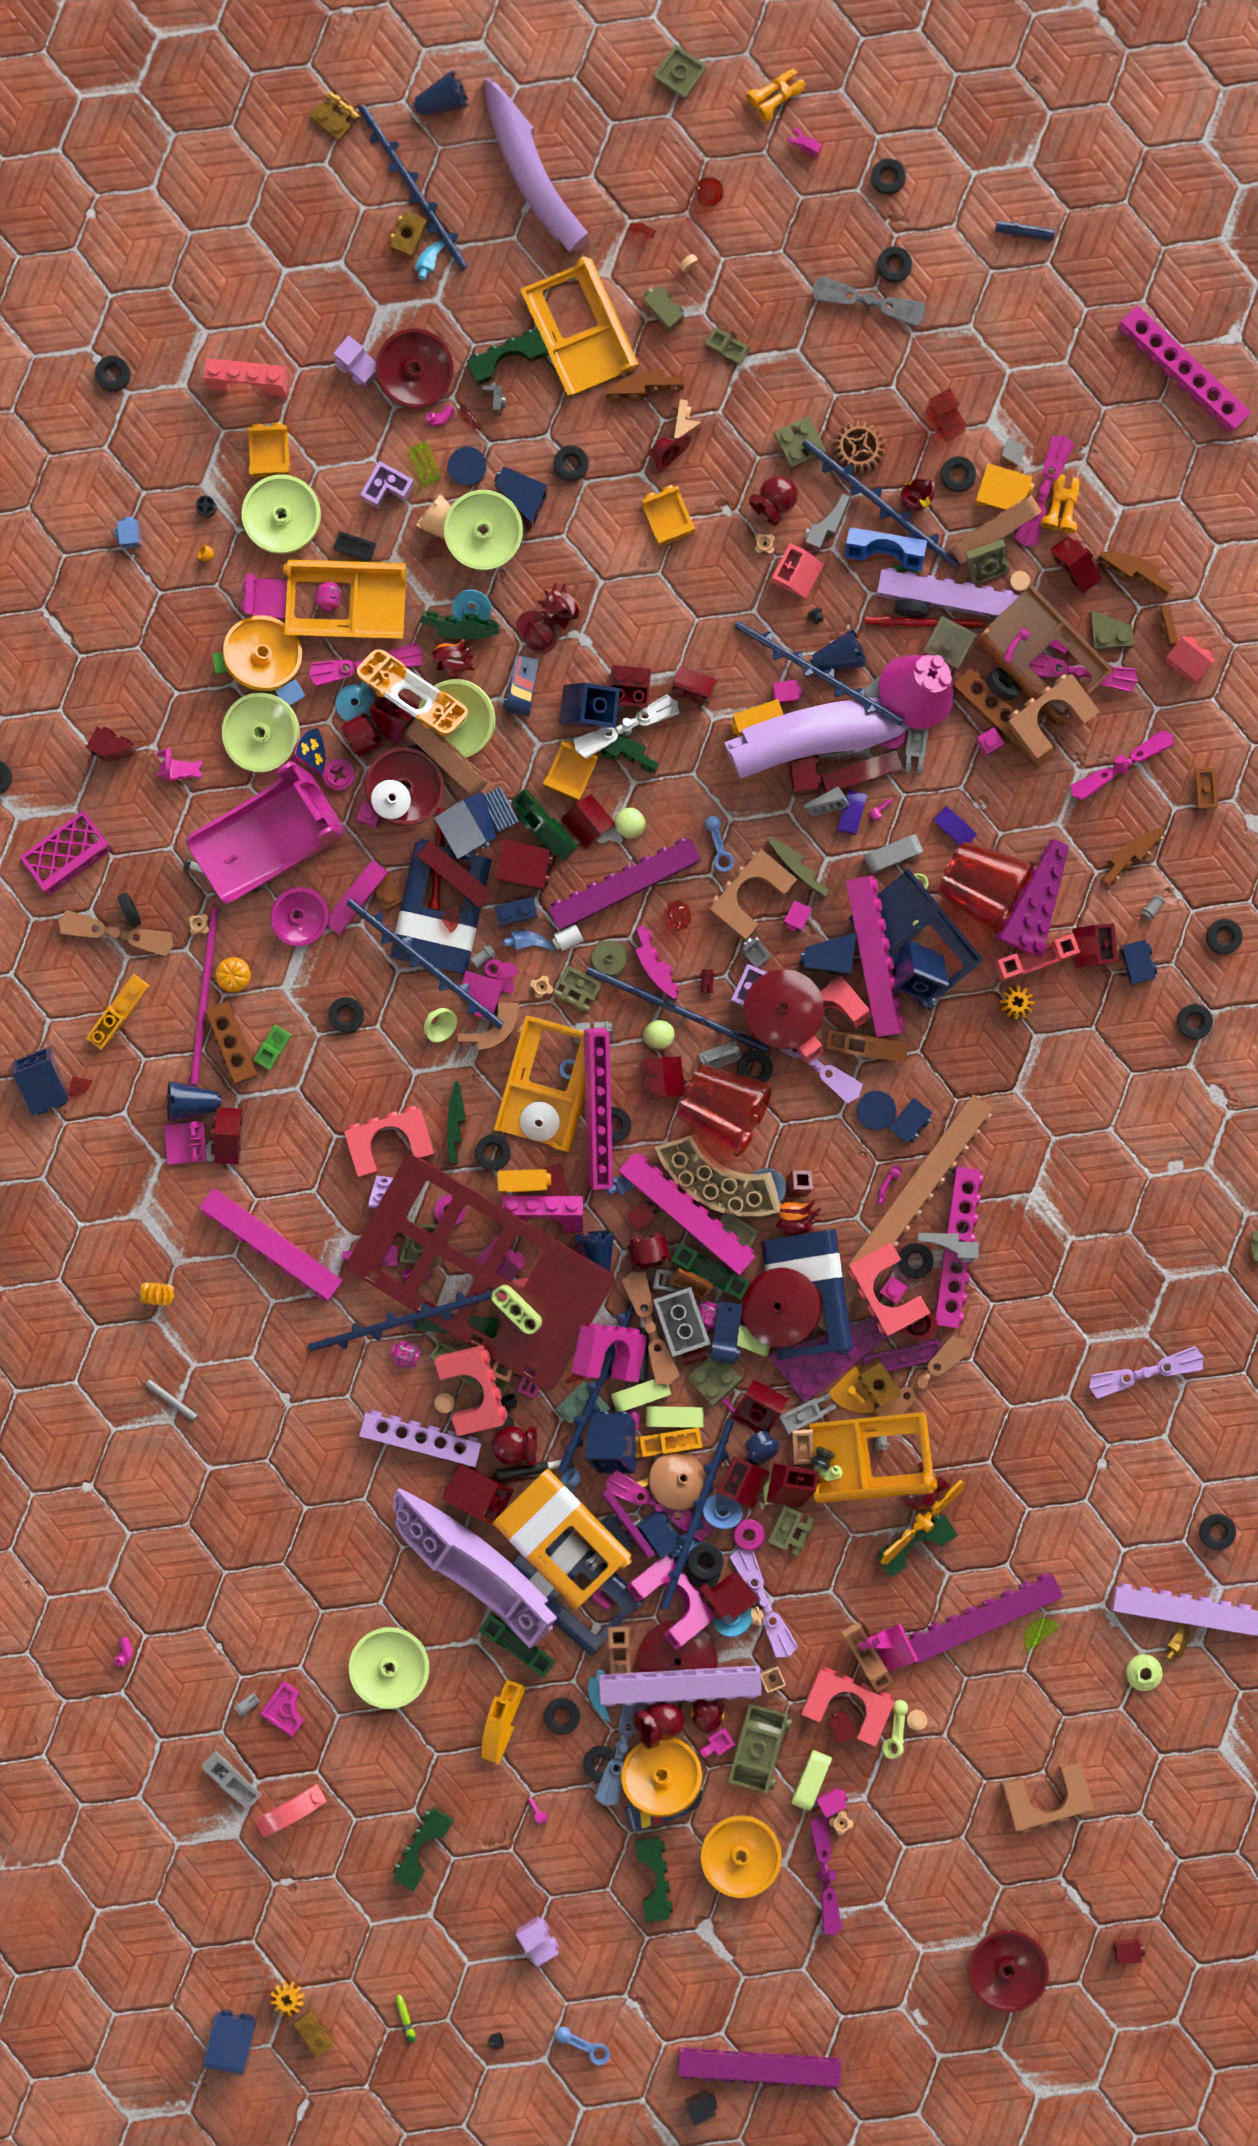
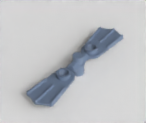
M638 1702L635 1705L622 1704L618 1726L619 1732L622 1735L620 1740L614 1744V1750L616 1751L615 1759L608 1762L594 1796L603 1806L618 1805L622 1786V1761L625 1752L628 1751L629 1737L627 1736L635 1733L633 1714L644 1710L646 1707L645 1702ZM629 1723L631 1725V1729L629 1731H626L625 1725ZM617 1764L619 1766V1770L617 1772H614L613 1766Z

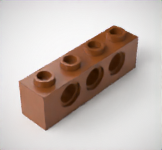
M226 1001L206 1009L207 1015H204L208 1026L212 1025L215 1033H212L215 1044L220 1045L222 1051L219 1052L222 1062L227 1063L229 1070H226L230 1082L234 1081L235 1084H239L259 1076L230 1002ZM221 1020H227L228 1027L225 1030H219L218 1023ZM229 1038L235 1040V1046L231 1049L225 1046V1042ZM237 1056L241 1057L243 1060L242 1065L234 1067L233 1059Z

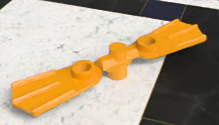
M959 1480L945 1494L941 1502L937 1501L931 1507L932 1512L928 1511L924 1516L921 1513L918 1514L914 1519L916 1523L913 1525V1530H906L901 1537L902 1539L896 1541L883 1553L884 1557L881 1563L887 1565L913 1539L916 1531L923 1529L927 1533L930 1532L934 1527V1524L931 1522L932 1515H938L964 1491L966 1482Z

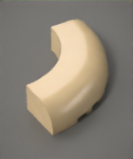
M697 1133L655 1147L661 1163L672 1176L673 1181L694 1200L703 1203L711 1209L736 1216H765L780 1212L779 1196L771 1172L744 1174L722 1166L707 1153Z

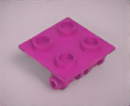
M204 1122L164 1125L167 1164L207 1161Z

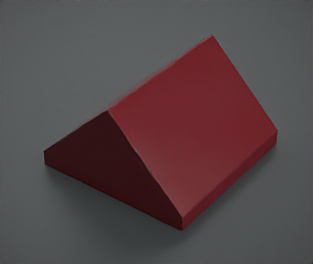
M592 794L577 802L561 818L585 849L589 848L615 826L614 820Z

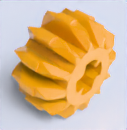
M1016 986L1014 992L1013 988L1009 987L1008 991L1010 994L1006 992L1002 994L1007 1000H1000L1001 1004H1006L1001 1010H1009L1007 1017L1014 1013V1019L1017 1020L1019 1013L1022 1018H1025L1026 1014L1024 1011L1027 1013L1032 1012L1028 1006H1033L1034 1002L1028 1001V999L1032 998L1033 995H1025L1028 990L1027 988L1020 992V986ZM1013 998L1022 1001V1003L1019 1004L1021 1007L1013 1005V1002L1015 1001Z
M146 1282L142 1284L140 1289V1301L150 1305H170L174 1298V1287L164 1283Z
M284 1981L282 1987L279 1985L275 1986L277 1992L271 1993V1996L276 1999H272L270 2004H277L274 2011L276 2012L281 2009L280 2016H284L285 2011H287L288 2016L291 2017L292 2010L298 2013L300 2011L298 2006L304 2005V2002L299 1999L304 1998L305 1995L304 1993L298 1994L301 1987L298 1986L294 1989V1982H291L288 1987L286 1981ZM286 1995L290 1996V2000H292V2002H285Z

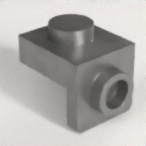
M488 383L487 386H482L483 394L493 395V414L501 415V409H505L506 397H502V387L495 383Z
M750 937L742 944L741 952L756 968L771 957L757 937L754 939Z

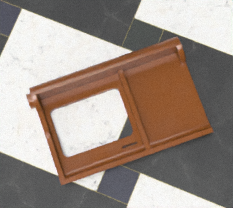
M1033 585L1029 586L975 639L1031 699L1034 698L1035 700L1041 697L1040 692L1048 686L1029 667V663L1053 640H1059L1093 676L1092 680L1083 688L1087 695L1114 671ZM1022 628H1026L1030 631V636L1026 641L1022 639L1013 650L1012 661L1006 663L1004 657L1007 648L1016 638L1018 632ZM1049 702L1041 707V710L1056 725L1059 723L1063 725L1070 718L1068 715L1070 711L1063 704Z

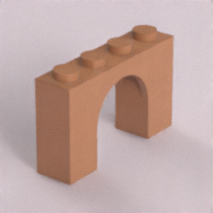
M1065 674L1055 681L1057 683L1056 686L1052 689L1050 686L1046 687L1040 692L1041 697L1037 700L1034 698L1030 699L1024 704L1025 709L1021 712L1017 709L1008 716L1010 720L1006 722L1007 726L1033 761L1053 747L1040 730L1037 722L1038 712L1044 704L1049 702L1063 704L1068 708L1080 726L1100 712L1072 674L1068 677Z
M762 849L759 852L754 851L750 855L748 865L746 867L742 865L735 873L736 879L733 882L729 880L722 888L724 893L720 897L716 895L709 904L712 906L709 911L744 941L751 936L759 924L748 916L737 902V892L742 884L753 879L763 880L782 896H785L797 882V879Z
M1079 1760L1060 1765L1065 1784V1797L1058 1807L1049 1811L1036 1809L1030 1804L1021 1776L1002 1781L1016 1831H1020V1833L1029 1832L1034 1826L1039 1825L1040 1828L1051 1825L1052 1821L1059 1820V1822H1065L1071 1819L1070 1816L1078 1814V1817L1089 1815L1090 1811L1094 1810L1083 1768Z

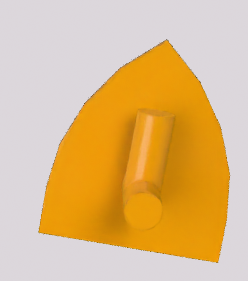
M854 1366L828 1393H830V1398L847 1410L859 1413L874 1412V1402L868 1394L871 1391L867 1386H862L857 1378L860 1376L858 1368Z

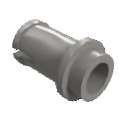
M1155 894L1147 907L1142 908L1143 912L1141 914L1148 920L1156 918L1155 914L1166 901L1161 896Z
M489 944L487 947L484 946L482 951L470 959L477 968H480L489 959H494L496 952Z
M887 1436L875 1437V1444L873 1446H875L876 1450H888Z
M598 1552L585 1561L586 1566L594 1562L588 1568L591 1571H594L604 1562L607 1563Z
M252 1692L242 1702H237L234 1708L241 1717L243 1715L246 1716L249 1710L260 1703V1700Z

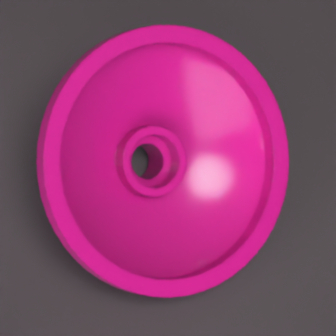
M295 887L283 892L275 900L270 913V922L275 935L283 942L292 946H305L317 940L324 932L328 922V909L323 898L317 892L305 887ZM297 911L298 915L293 917V912Z

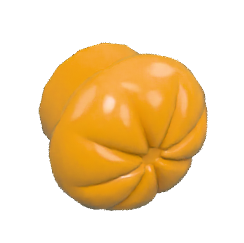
M229 957L219 963L215 976L218 985L223 990L235 993L246 988L251 978V972L244 960L237 957Z

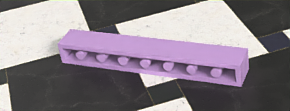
M893 568L881 570L876 594L878 597L894 600H915L924 602L931 607L994 619L1020 596L1014 595L1009 590L994 591V588L989 586L977 588L974 587V584L967 582L961 585L956 584L951 579L940 581L930 575L919 577L916 576V573L906 571L905 574L898 573Z
M1120 1583V1587L1114 1586L1111 1604L1112 1611L1258 1636V1610L1250 1609L1251 1605L1239 1603V1606L1235 1607L1231 1606V1602L1219 1600V1604L1212 1603L1210 1598L1199 1597V1600L1191 1599L1192 1595L1182 1593L1177 1597L1172 1596L1170 1591L1160 1590L1159 1593H1154L1152 1588L1140 1586V1590L1132 1589V1585Z
M759 1666L599 1675L600 1705L604 1704L611 1707L620 1703L635 1705L638 1702L655 1704L657 1701L674 1703L677 1700L694 1702L697 1699L713 1701L717 1698L733 1700L743 1696L752 1699L761 1696Z

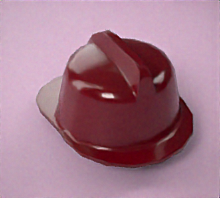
M683 435L676 440L670 437L659 439L648 452L649 456L656 462V470L659 472L665 470L672 461L679 457L690 445L691 437Z
M534 610L526 611L519 616L516 623L517 632L528 647L539 654H546L552 651L557 643V633L553 626L547 622V619L540 612Z
M900 1303L899 1305H897V1306H895V1307H899V1306H901V1305H903V1304H905V1303ZM930 1312V1314L898 1330V1332L915 1340H928L937 1330V1319Z

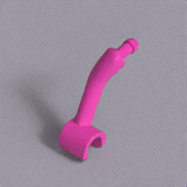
M1022 628L1018 632L1016 638L1007 648L1004 657L1006 663L1012 661L1013 650L1021 639L1026 641L1031 633L1026 628Z
M893 1165L888 1176L881 1185L878 1194V1205H882L885 1202L886 1189L892 1178L898 1179L901 1175L902 1168Z

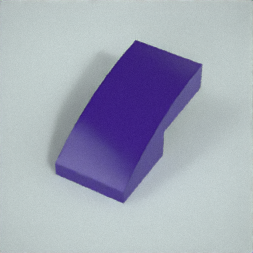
M848 790L846 799L849 807L842 810L837 828L838 831L853 835L857 834L867 797L866 794Z
M947 806L933 819L940 829L963 849L977 835Z

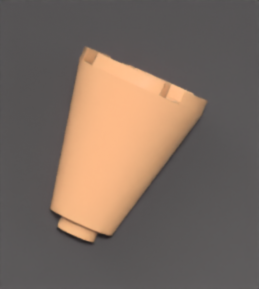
M439 494L416 526L445 540L444 522L451 507L450 504Z

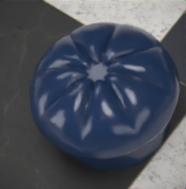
M768 1431L756 1433L745 1443V1448L748 1451L747 1460L752 1464H763L771 1460L779 1451V1442L776 1439L772 1440Z

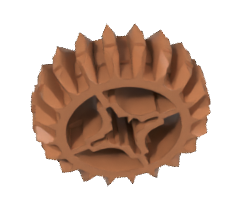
M855 421V427L849 422L847 423L848 430L842 426L840 429L842 433L837 432L836 437L838 439L833 440V444L836 447L832 451L838 453L834 458L835 460L841 459L839 461L840 466L846 464V466L853 465V474H855L856 469H859V473L863 474V468L870 472V465L873 468H877L876 461L882 462V457L879 455H885V451L881 448H884L886 444L880 442L884 439V436H877L880 431L879 429L872 431L873 424H870L869 428H867L866 421H863L862 426H859V422ZM852 434H862V436L858 439L852 437L848 438ZM868 437L874 443L875 453L866 444ZM863 441L862 450L860 448V451H857L855 454L856 445L858 446ZM843 443L848 444L847 447L852 451L850 458L844 452ZM859 456L870 457L866 461H855Z

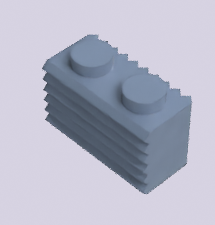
M501 787L485 794L494 831L496 830L500 834L519 824Z

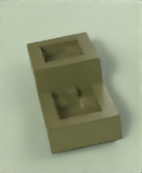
M714 327L705 342L706 346L740 366L750 351L748 345L733 339L730 334Z

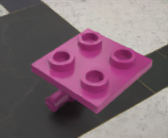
M901 1624L875 1633L867 1638L866 1641L859 1643L861 1651L868 1648L876 1649L888 1672L918 1661Z

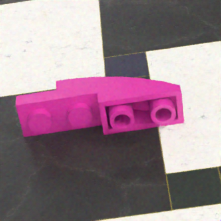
M644 926L636 928L642 947L635 949L644 971L666 996L676 1000V994L680 992L677 983H672L670 976L673 975L670 964H666L665 960L656 962L659 956L656 948L651 947L650 941L653 939L650 930H645Z

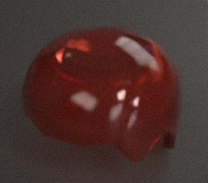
M714 177L701 179L695 187V197L705 207L718 205L724 197L723 186Z

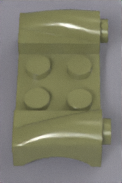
M749 1704L728 1783L751 1788L764 1794L774 1790L777 1779L774 1778L773 1772L783 1735L786 1731H790L793 1722L789 1714Z

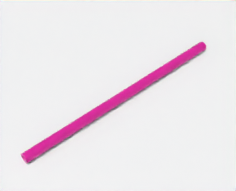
M214 907L210 909L209 931L190 1084L198 1085L205 1028L204 1015H206L219 909Z

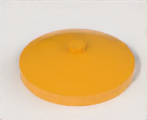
M251 616L239 621L229 630L223 645V660L230 675L241 685L257 691H271L283 687L295 677L302 660V648L297 636L285 635L284 622L269 616Z
M674 1738L666 1742L660 1741V1745L657 1748L650 1750L641 1742L632 1749L623 1764L622 1785L628 1800L639 1811L654 1817H668L684 1811L694 1802L702 1785V1769L695 1752L681 1740Z
M745 1815L725 1818L710 1829L703 1841L701 1864L704 1874L711 1885L725 1895L736 1898L755 1896L766 1890L774 1882L780 1870L782 1857L779 1841L771 1828L757 1818Z

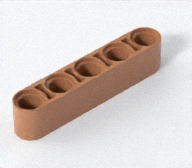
M1029 495L961 538L949 548L958 562L962 564L967 561L965 552L1000 540L1042 511L1033 496Z
M415 719L405 730L406 734L471 795L478 794L489 782L488 778L446 738L432 729H426L419 720Z

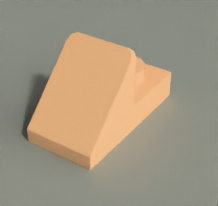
M680 399L674 440L683 435H690L700 427L701 422L685 420L690 418L691 407H687L688 400Z
M813 1430L792 1431L794 1465L812 1464L811 1460L814 1457Z

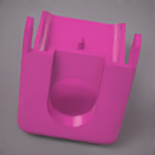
M288 762L275 771L279 777L278 780L267 789L193 832L186 838V844L222 903L228 904L290 871L344 836L345 829L313 776L294 762Z

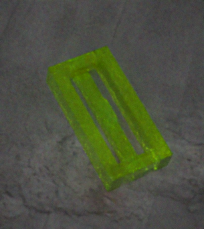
M424 441L422 444L419 443L414 447H409L422 484L425 485L441 479L428 442ZM422 448L426 449L430 462L436 474L433 477L430 472L427 461L425 459V456L423 454ZM418 450L428 479L424 478L414 451Z

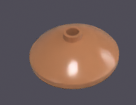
M684 1451L665 1453L655 1460L650 1469L649 1487L654 1498L662 1506L670 1510L682 1511L693 1507L694 1501L699 1499L706 1475L701 1463L691 1454ZM681 1475L685 1478L684 1482L680 1480Z

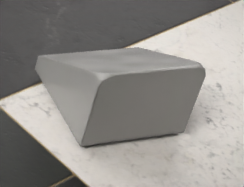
M1008 438L1000 459L1019 466L1026 447Z

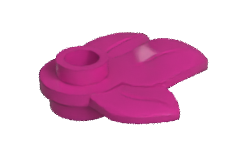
M497 959L489 960L484 967L486 977L504 982L502 991L513 993L515 984L512 977L519 973L517 967L510 962L502 963ZM493 965H496L498 968L496 973L491 969Z

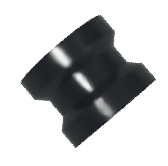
M205 495L199 497L196 501V509L202 517L210 518L215 515L217 506L213 498Z
M818 1446L816 1448V1456L812 1458L811 1462L820 1468L829 1470L831 1467L830 1461L834 1459L835 1453Z

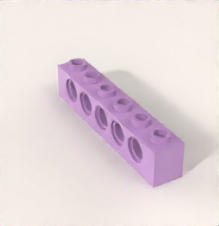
M375 1410L365 1413L359 1435L361 1437L476 1467L482 1443L478 1442L479 1438L468 1435L467 1439L457 1436L456 1432L449 1430L447 1434L442 1433L440 1428L431 1425L427 1429L420 1427V1422L409 1420V1423L401 1422L402 1418L394 1415L386 1418L382 1416V1412ZM380 1422L387 1423L388 1431L386 1433L378 1431L377 1426ZM399 1427L407 1429L408 1434L405 1438L398 1437L397 1429ZM418 1432L426 1434L427 1440L425 1443L417 1442L416 1435ZM438 1437L446 1440V1446L442 1449L435 1445V1440ZM458 1442L465 1445V1452L462 1454L457 1453L454 1449L455 1444Z

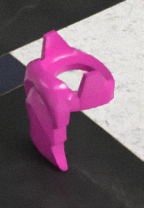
M171 748L157 751V757L165 758V760L161 763L160 772L156 774V778L169 781L202 778V773L199 769L203 765V761L188 763L187 761L179 762L172 759Z

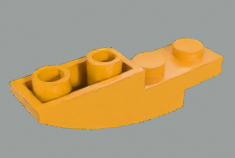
M133 974L113 1003L107 1007L86 1039L100 1050H103L136 1009L150 985Z
M507 1680L500 1697H494L484 1729L481 1758L499 1765L514 1730V1726L511 1723L526 1690L525 1686Z

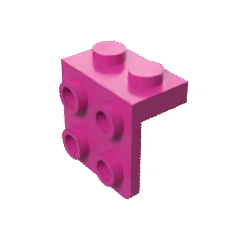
M246 574V580L242 582V591L245 592V599H242L241 610L245 611L246 617L269 616L276 619H284L286 616L287 581L284 579L256 578L254 574Z
M499 1236L475 1259L481 1264L486 1262ZM509 1249L498 1268V1274L511 1280L526 1266L523 1262L526 1258L519 1251L514 1253Z

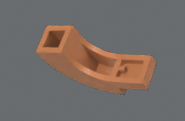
M498 1002V1018L505 1023L502 1028L499 1029L494 1025L492 1029L481 1034L458 1033V1043H462V1046L473 1047L474 1043H478V1051L490 1050L501 1045L510 1037L516 1027L519 1004Z
M858 1622L842 1631L875 1691L879 1692L893 1684L891 1676L875 1649L868 1648L864 1651L859 1649V1643L866 1641L868 1638L860 1623Z
M629 1626L608 1627L610 1674L631 1673Z

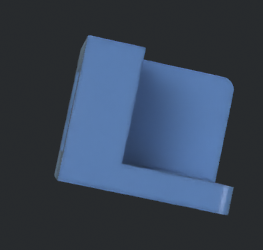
M296 679L275 690L279 698L283 699L291 708H293L292 704L305 698V694Z

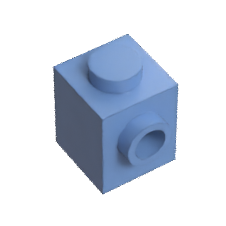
M125 517L122 518V521H117V527L114 528L115 538L119 539L121 548L140 547L141 536L137 519Z

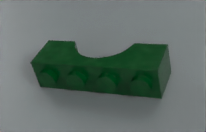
M533 329L528 330L517 339L512 337L499 347L498 345L491 346L485 353L471 355L469 360H467V366L476 386L495 379L496 366L507 356H521L530 363L548 356V349L539 329L535 331Z
M682 1243L671 1260L739 1300L742 1299L751 1283Z
M945 1514L933 1516L931 1518V1522L934 1524L933 1529L928 1533L923 1529L916 1531L913 1539L887 1565L882 1564L881 1560L884 1557L883 1553L890 1548L889 1545H885L878 1550L879 1554L876 1557L889 1577L907 1567V1552L916 1542L931 1540L942 1546L958 1536ZM902 1536L898 1537L895 1541L901 1540Z
M492 1613L489 1614L478 1630L488 1639L514 1654L542 1677H545L556 1661L553 1656L537 1645L529 1648L506 1623Z
M435 1806L431 1810H426L422 1817V1820L425 1821L421 1828L417 1826L412 1835V1838L415 1839L411 1846L407 1844L402 1853L405 1856L403 1862H397L392 1872L395 1874L393 1880L412 1891H415L425 1872L419 1862V1848L428 1839L444 1838L454 1820L453 1816Z
M659 1836L635 1838L638 1862L648 1865L656 1876L654 1890L643 1899L645 1922L669 1919V1914L673 1913L672 1902L667 1901L670 1885L669 1881H665L664 1873H668L667 1861H662V1853H665L664 1840L660 1841Z

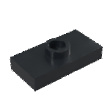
M339 531L333 550L366 562H371L377 544Z

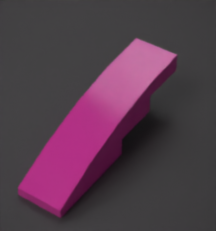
M372 860L328 917L327 926L340 936L357 916V913L347 906L346 903L353 899L363 908L367 900L377 890V886L388 875V871Z

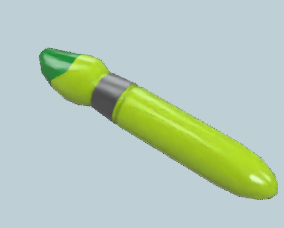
M397 1995L396 2002L406 2030L405 2034L410 2042L414 2043L415 2032L412 2029L404 1999L401 1995Z

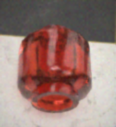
M682 900L667 904L664 915L668 927L676 928V931L687 929V924L692 921L689 905L683 903Z

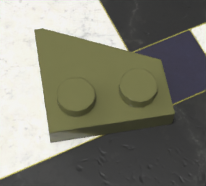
M1096 611L1090 612L1094 650L1134 646L1131 625Z

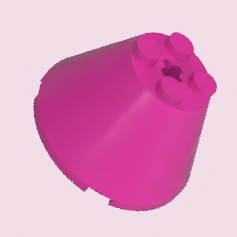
M904 655L897 657L884 668L879 679L878 691L884 708L887 707L889 711L903 718V723L907 724L910 728L928 729L940 724L952 709L954 694L951 672L944 659L939 655Z

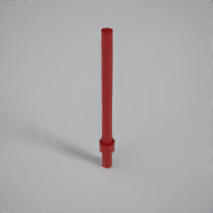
M881 615V617H865V625H881V627H889V625L937 626L940 619L897 618ZM949 619L963 627L983 628V620Z
M438 808L437 816L446 811V808ZM437 823L435 845L443 847L444 834ZM433 870L431 901H429V909L440 911L441 876Z

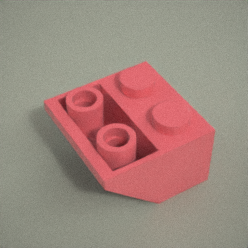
M789 543L772 576L771 582L807 599L824 564L809 552Z
M1184 635L1164 661L1195 685L1215 659L1212 658L1213 654L1209 650L1201 649L1194 638Z

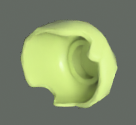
M624 808L618 812L615 818V828L626 839H636L645 831V818L635 808Z
M652 1021L644 1028L643 1040L650 1049L663 1050L668 1048L674 1041V1028L666 1021Z

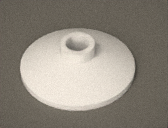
M383 781L372 792V807L383 818L397 819L403 816L410 807L411 798L409 791L398 781ZM389 795H394V796H395V800H394V801L389 800L388 796H389Z
M534 1102L528 1105L521 1114V1129L532 1140L546 1141L552 1138L559 1129V1115L555 1108L548 1103ZM536 1120H541L542 1126H537Z

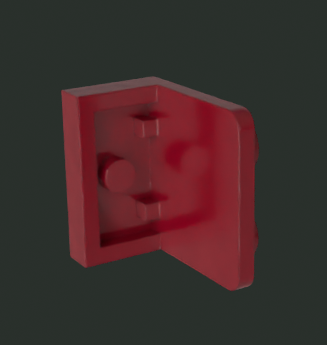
M737 1571L731 1573L712 1589L707 1584L700 1588L704 1593L701 1596L708 1606L710 1604L713 1605L715 1608L712 1611L719 1621L723 1619L727 1625L758 1602L757 1596Z

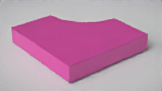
M465 971L462 985L466 983L470 985L468 994L485 1008L490 1009V1012L495 1015L504 982ZM479 1012L473 1013V1015H476V1016H480V1017L483 1016V1015H481Z
M283 1681L260 1715L293 1737L304 1722L296 1707L297 1697L300 1692Z

